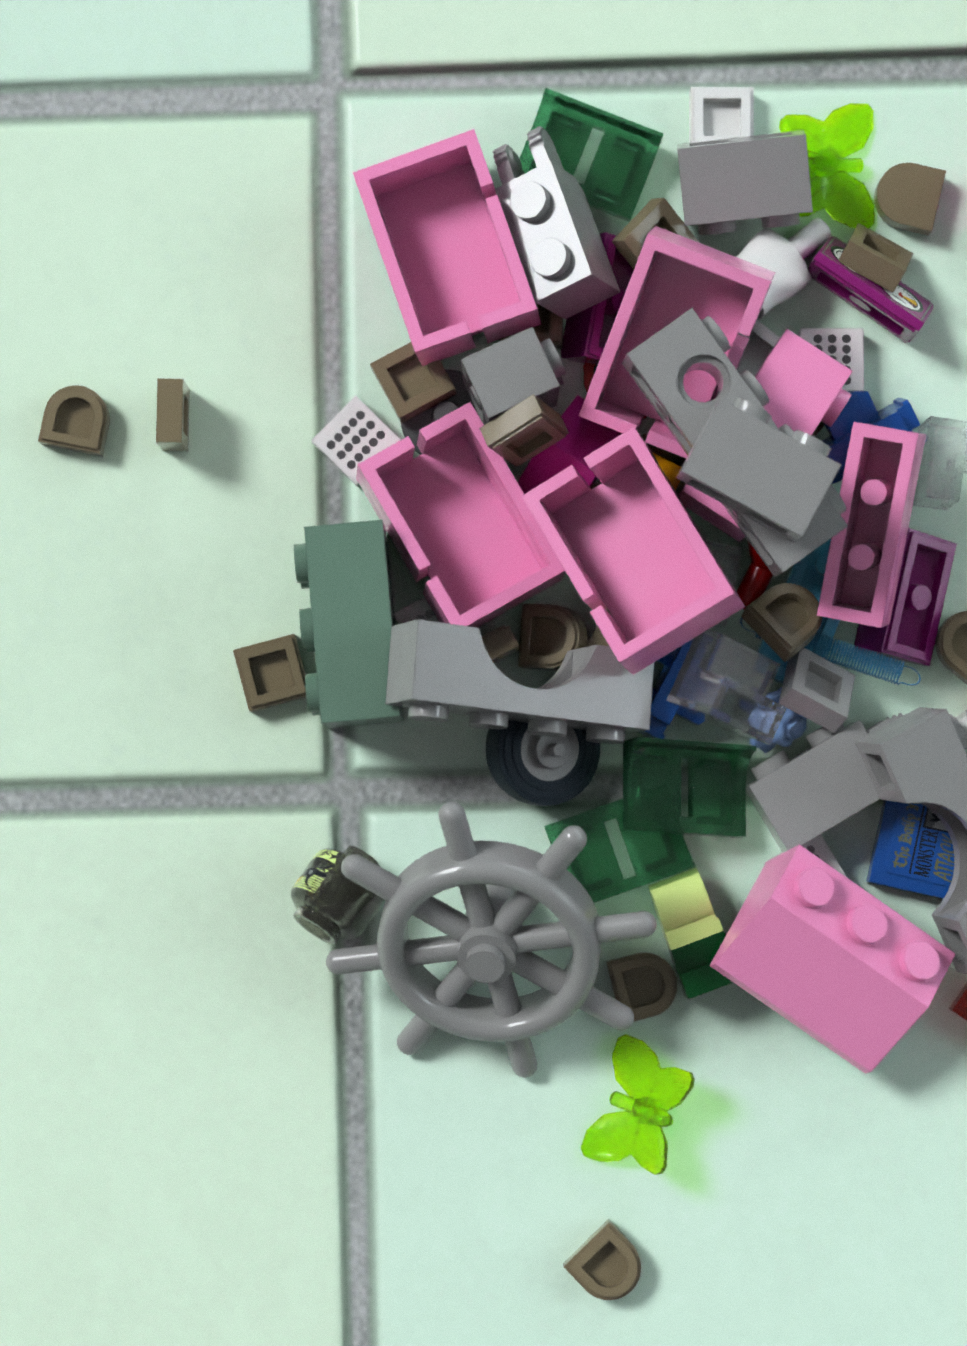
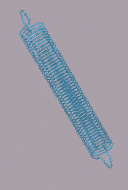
M741 618V619H740V623H741L742 627L745 628V627L743 626V624H742V619H743V618ZM817 632L814 642L812 639L809 644L808 650H810L812 645L811 651H813L815 646L814 653H816L818 647L817 655L822 646L819 656L822 655L824 650L822 657H825L826 660L828 658V661L836 665L848 667V669L851 668V670L854 669V671L857 670V672L860 671V673L863 672V674L866 673V675L869 674V676L872 675L875 678L880 676L881 679L883 678L885 681L897 685L900 683L917 685L921 680L918 673L919 681L917 683H898L903 667H909L904 666V661L901 664V660L898 663V659L895 661V658L892 660V657L889 659V656L886 658V655L883 657V654L880 656V653L877 654V652L874 653V651L871 652V650L868 651L865 648L862 651L861 647L858 650V646L855 649V645L852 648V644L849 646L848 642L846 645V641L843 644V640L840 643V639L837 642V638L834 640V638L831 639V637L828 638L826 636L824 639L825 635L821 638L822 634L820 633L818 637Z

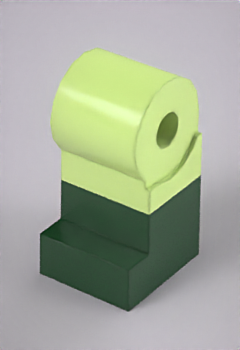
M695 867L648 885L652 903L684 996L687 999H691L733 983L710 967L726 935L719 917H716L697 868Z

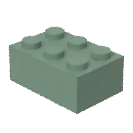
M383 520L304 527L305 543L294 544V562L297 583H301L302 589L309 588L311 608L299 609L302 646L306 648L307 652H315L317 673L305 674L308 712L312 713L313 716L320 715L321 724L328 729L404 722L403 707L385 705L391 627L395 625V617L393 615L394 605L388 538Z

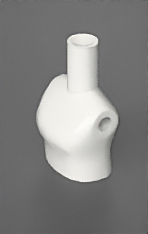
M814 218L788 240L773 230L764 228L736 256L776 272L757 320H761L774 306L797 295L811 282V274L804 258L831 238V231L822 219Z

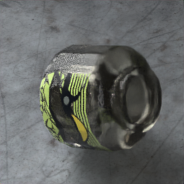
M351 845L347 847L345 852L331 848L317 852L291 890L292 903L297 909L293 914L294 919L309 933L329 944H336L338 939L352 940L358 938L385 901L343 875L341 870L342 862L347 856L352 854L360 855L380 866L369 854Z

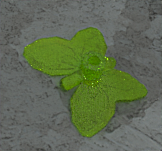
M850 103L833 110L824 121L809 115H786L781 118L779 124L781 132L804 130L806 133L813 212L799 213V218L808 217L825 209L833 220L850 228H856L857 224L860 223L870 229L875 223L874 203L864 183L846 173H861L864 168V162L861 158L846 157L864 148L873 131V109L868 104Z
M624 1034L617 1038L612 1053L615 1079L628 1095L615 1091L610 1095L609 1102L612 1106L625 1111L602 1115L586 1130L580 1149L585 1157L600 1162L622 1161L632 1155L641 1167L654 1175H660L666 1169L668 1141L662 1127H669L673 1124V1117L667 1111L682 1104L693 1089L695 1078L692 1072L678 1067L661 1068L657 1054L643 1040Z

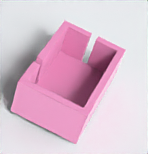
M474 129L353 172L414 351L422 367L431 362L443 360L476 348L472 336L484 332L487 342L490 343L530 327L541 325L534 297Z
M655 226L647 234L579 417L624 433L632 427L638 430L644 415L655 419V422L650 428L645 442L687 458L688 455L635 383L622 362L627 353L693 308L701 320L710 316L721 328L731 346V349L726 351L725 354L737 370L750 339L738 333L750 336L776 272ZM693 370L684 375L683 386L690 398L698 402H709L716 398L718 387L711 374L702 370Z
M471 402L420 429L417 447L422 453L421 455L413 459L415 446L409 436L359 463L356 479L380 520H383L388 535L415 581L418 582L425 577L429 578V581L425 583L423 595L438 621L478 628L561 581L566 571L523 500L522 495L524 493L504 458L487 446L479 429L484 424Z
M632 427L584 457L590 470L601 482L597 487L591 490L586 480L571 465L522 495V498L580 597L592 609L590 614L617 660L634 675L743 609L745 605L649 446L636 428Z

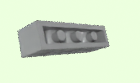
M693 308L627 353L622 362L687 455L714 406L720 399L732 405L736 397L742 398L765 410L763 406L769 403L766 392L754 375L748 370L739 374L726 356L725 352L731 349V346L721 328L710 316L701 320ZM693 370H702L711 374L718 387L716 398L709 402H698L690 398L683 386L684 375ZM772 419L768 423L771 427L790 437L794 433L787 424L778 428ZM832 484L827 490L803 537L795 542L723 504L774 577L789 569L848 526L841 517V514L847 510L846 505Z

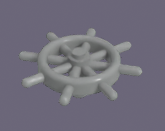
M447 802L441 806L438 814L447 846L423 855L410 864L399 876L357 854L349 855L343 860L341 865L343 875L352 882L383 898L385 903L378 927L377 944L332 950L326 958V966L330 972L336 975L382 970L392 991L415 1014L397 1038V1046L402 1053L406 1055L417 1053L437 1028L472 1040L505 1041L513 1071L519 1077L527 1078L532 1076L537 1070V1060L530 1037L560 1025L578 1009L616 1030L622 1031L632 1026L634 1013L631 1008L593 987L598 974L601 945L604 942L649 937L656 930V919L647 911L606 916L598 915L596 906L586 889L566 870L586 845L587 836L581 827L575 825L566 827L543 855L537 851L511 843L473 841L464 808L457 802ZM459 886L466 909L465 914L433 896L444 890ZM539 902L551 910L560 920L558 922L522 926L525 919ZM413 915L447 935L410 940L407 923ZM563 947H572L573 949L572 958L564 970L531 952ZM457 961L443 981L437 979L423 966L424 964ZM512 972L538 985L542 989L518 996ZM475 981L487 983L492 998L478 997L466 992Z

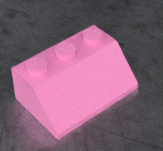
M799 844L765 863L714 956L710 967L866 1074L872 1072L929 1008L955 953Z

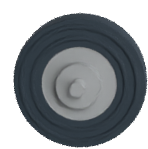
M508 720L507 729H488L486 760L490 773L504 792L520 802L537 806H553L567 802L580 794L588 786L598 767L600 743L586 741V730L567 728V736H539L528 733V723Z

